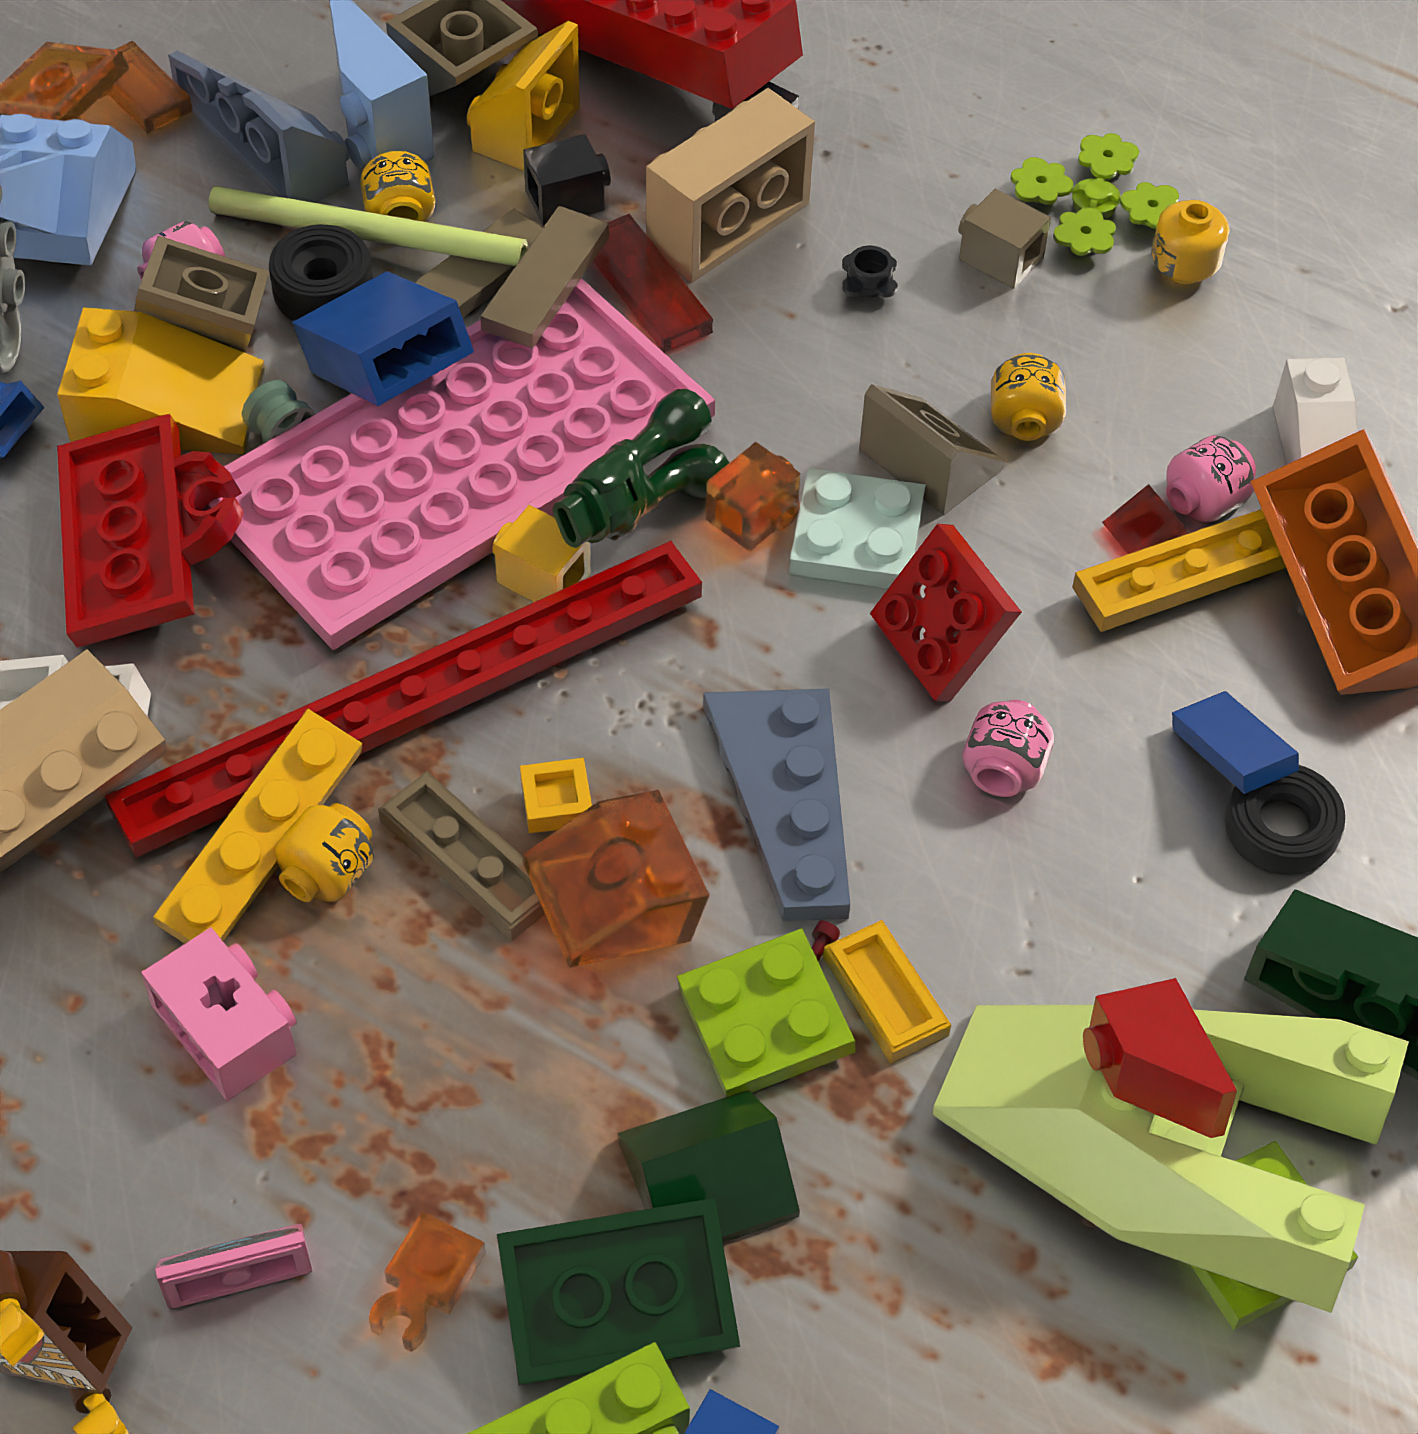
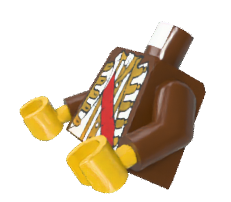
M0 1250V1373L67 1387L75 1409L79 1413H89L72 1427L75 1434H129L126 1426L109 1403L112 1395L107 1381L133 1327L68 1252Z

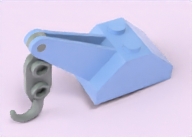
M27 114L0 115V374H7L13 368L21 346L22 325L18 305L21 304L24 297L25 277L22 270L15 269L13 257L92 265L136 171L133 142L110 125L90 124L79 119L67 121L33 118Z

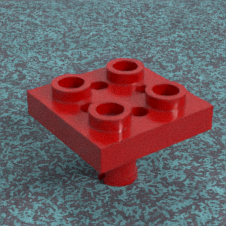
M937 523L869 614L934 701H952L1022 611L956 527L950 524ZM922 585L926 586L924 589V594H926L924 598H922L920 593ZM924 628L926 632L923 633L924 639L921 640L920 631Z

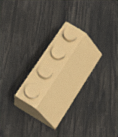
M88 649L0 710V873L105 798V795L117 790L166 754L164 737L128 690Z

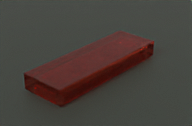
M627 214L607 222L609 223V239L593 262L663 353L713 333V318L633 217Z

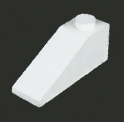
M1344 357L1286 359L1273 404L1286 465L1358 432L1356 401Z

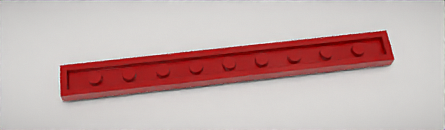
M666 542L105 795L108 809L133 855L137 858L228 816L307 709H310L363 743L362 754L701 598L702 581L673 542Z

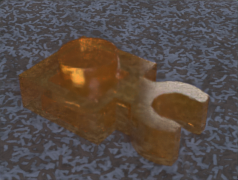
M422 1211L384 1271L386 1282L398 1289L382 1295L372 1306L369 1315L371 1332L379 1335L389 1319L399 1315L406 1316L411 1320V1323L405 1329L402 1336L403 1345L410 1352L416 1350L422 1344L427 1334L426 1313L430 1306L447 1314L451 1313L486 1255L485 1242Z

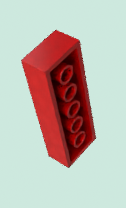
M501 0L535 26L538 33L542 35L567 21L578 24V49L731 109L735 108L803 56L796 0Z

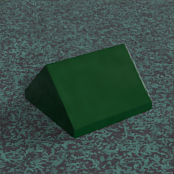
M749 1090L617 1133V1140L644 1209L715 1198L723 1243L797 1218L800 1215L777 1117Z

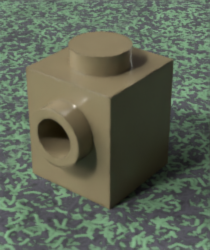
M995 188L979 205L972 204L964 213L958 228L959 234L962 235L959 260L1015 288L1044 258L1051 217Z

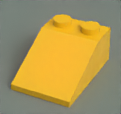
M83 307L57 396L70 442L170 413L179 427L181 450L244 455L250 428L243 422L241 413L249 395L261 385L265 365L262 359L143 312Z

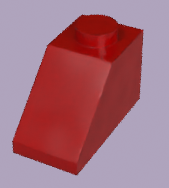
M1173 978L1097 995L1090 1025L1083 1031V1047L1089 1065L1095 1071L1101 1070L1113 1096L1206 1137L1215 1138L1225 1135L1237 1089L1177 979Z

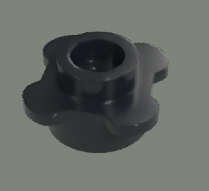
M867 245L855 249L851 254L843 258L842 268L847 272V278L842 283V289L847 295L852 297L860 295L863 297H876L879 295L880 297L888 298L897 292L898 284L893 280L892 274L897 268V261L887 250L878 246Z

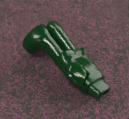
M676 389L664 396L655 406L647 425L632 440L624 439L613 444L604 455L585 467L573 482L567 485L564 490V498L553 506V514L562 537L569 546L577 548L586 541L597 543L605 538L616 541L619 537L632 533L641 518L649 512L658 509L660 502L675 493L681 492L692 497L704 499L718 495L730 485L733 476L730 462L725 454L715 446L706 444H694L677 449L648 476L643 470L644 465L662 453L691 443L709 431L712 419L710 409L703 398L688 389Z

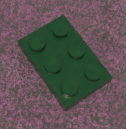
M715 1198L497 1234L518 1386L590 1374L656 1342L665 1360L740 1347Z

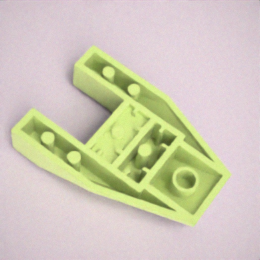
M976 1005L934 1104L933 1116L1118 1240L1332 1313L1351 1260L1365 1204L1222 1157V1153L1239 1100L1377 1145L1395 1095L1409 1041L1340 1019L1194 1010L1237 1089L1225 1135L1209 1138L1113 1096L1101 1070L1095 1071L1091 1068L1084 1052L1083 1031L1090 1025L1094 1005Z

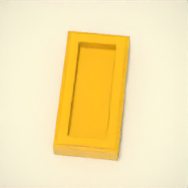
M883 920L824 946V961L890 1064L949 1036L951 1023Z

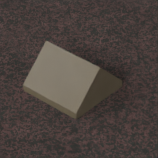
M158 235L137 292L134 311L146 313L246 353L270 271Z
M871 384L864 396L859 450L899 481L925 484L923 500L942 515L948 513L995 477L1007 463L923 398Z

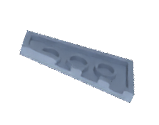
M829 688L703 692L704 712L709 725L712 724L719 741V752L726 770H730L738 792V803L745 821L749 822L757 842V853L782 920L849 919L850 895Z

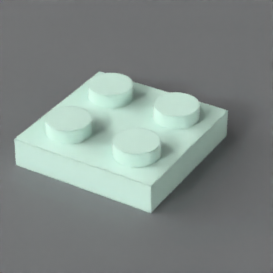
M808 468L791 552L789 574L888 589L915 554L925 484Z

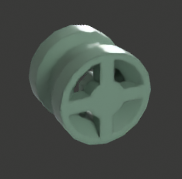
M272 380L260 385L249 395L243 405L241 414L243 422L254 433L262 434L263 443H266L316 413L306 402L297 400L295 391L285 381Z

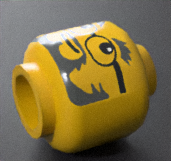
M390 151L379 154L370 160L362 170L360 185L365 212L428 222L433 215L436 199L432 177L427 164L419 156L406 151Z
M1182 200L1169 205L1160 214L1151 250L1154 265L1169 279L1182 284H1192L1211 278L1220 269L1230 232L1227 218L1218 208L1200 200Z
M1021 353L1006 360L996 368L991 379V417L999 431L1020 440L1032 441L1048 436L1061 427L1066 416L1065 375L1058 364L1040 354Z
M332 803L330 807L325 805L309 806L282 836L275 847L277 864L282 870V873L279 875L280 883L290 894L304 902H310L313 898L325 902L341 900L374 859L373 845L370 841L373 836L372 830L360 815L345 805Z

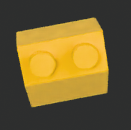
M567 21L522 46L508 64H503L499 68L495 80L482 96H476L473 99L467 113V124L471 128L473 152L524 171L523 149L554 141L580 108L578 24Z

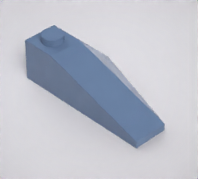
M175 51L168 55L176 97L276 196L317 203L349 186L346 161L349 160V151L345 141L338 132H330L314 115L182 52Z

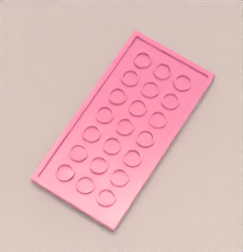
M581 278L533 349L482 331L481 320L466 328L474 349V353L380 406H376L351 393L224 466L231 473L242 492L241 495L235 498L244 511L242 521L231 541L332 650H335L493 552V542L501 527L507 522L513 523L528 505L551 516L554 515L553 506L564 498V490L567 485L572 483L585 467L604 455L613 444L624 439L632 440L647 425L655 406L664 396L676 389L693 391L704 399L710 409L711 418L715 416V399ZM224 498L210 501L203 508V511L215 507Z

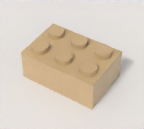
M767 88L750 100L738 104L733 111L708 127L699 129L691 138L669 152L656 157L652 163L646 166V248L689 282L693 283L807 206L810 202L815 121Z

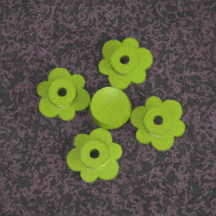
M1115 133L1105 134L1103 138L1098 135H1087L1082 138L1078 162L1083 167H1090L1091 173L1097 178L1082 180L1074 188L1072 179L1064 175L1065 168L1059 163L1048 164L1044 159L1038 157H1030L1024 160L1022 168L1014 169L1010 177L1011 182L1015 184L1016 197L1025 202L1051 205L1057 201V197H1064L1072 192L1073 208L1077 214L1073 212L1061 214L1060 225L1054 229L1053 238L1056 243L1061 246L1070 247L1071 251L1079 256H1085L1092 252L1105 254L1112 250L1114 245L1112 236L1115 234L1116 225L1112 221L1105 219L1114 214L1119 203L1124 210L1129 212V220L1132 223L1142 224L1156 230L1160 214L1169 205L1177 203L1179 199V193L1174 187L1169 185L1155 187L1149 182H1141L1137 185L1136 190H1128L1121 196L1115 185L1104 180L1111 179L1117 174H1130L1133 171V163L1139 156V149L1135 144L1122 142L1121 137Z

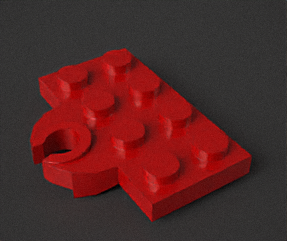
M170 413L57 446L66 634L76 648L195 615L191 566L213 556L232 539L243 518L244 511L235 498L241 495L242 492L231 473L214 459L211 452L193 451L181 455L179 427ZM224 498L215 507L202 511L210 501Z

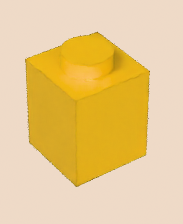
M528 505L513 523L507 522L504 524L493 542L492 551L495 555L497 583L533 602L578 583L591 575L590 543L586 541L577 548L569 546L562 537L555 517L531 505Z

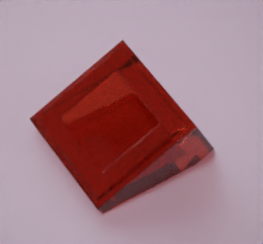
M1149 484L1102 522L1128 554L1189 534V531Z

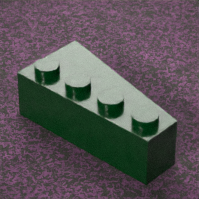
M1294 889L1257 944L1244 980L1308 1017L1340 1019L1409 1041L1401 1071L1418 1080V937Z

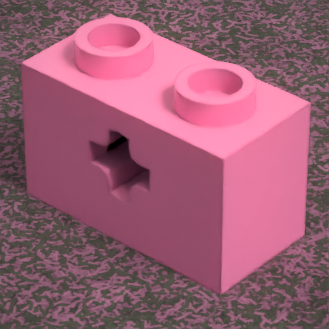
M212 927L141 972L151 1006L226 1101H229L296 1055L291 1027L296 1025L297 1022L291 1008L276 990H272L267 994L254 980L258 977L256 968L243 948L237 943L227 947Z

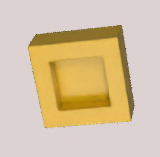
M584 757L520 765V780L529 834L593 825V808Z

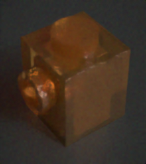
M755 442L707 481L706 520L751 552L775 530L782 531L786 529L796 518L800 509L799 488L801 473L786 458L774 455Z

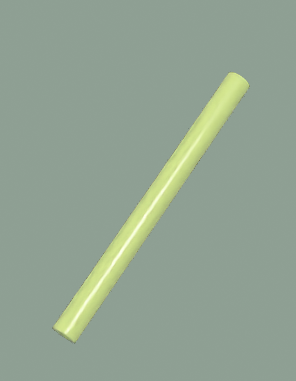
M220 186L212 188L208 201L209 210L213 214L293 228L320 224L334 225L350 230L362 240L516 266L528 250L526 239Z

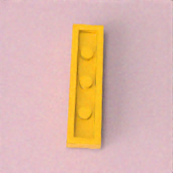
M1262 509L1075 572L1072 588L1100 632L1284 569L1286 565Z
M307 709L154 914V924L184 944L210 927L224 941L277 869L275 847L279 840L306 808L314 805H323L361 754L363 743L310 709Z

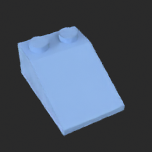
M329 0L342 95L340 97V105L345 116L348 133L345 143L350 159L358 168H365L370 160L379 154L390 151H406L419 156L424 162L434 158L427 74L352 0Z

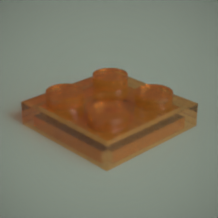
M45 42L0 84V115L27 114L33 118L60 121L81 120V115L98 99L107 96L114 89V84L130 67L121 50Z

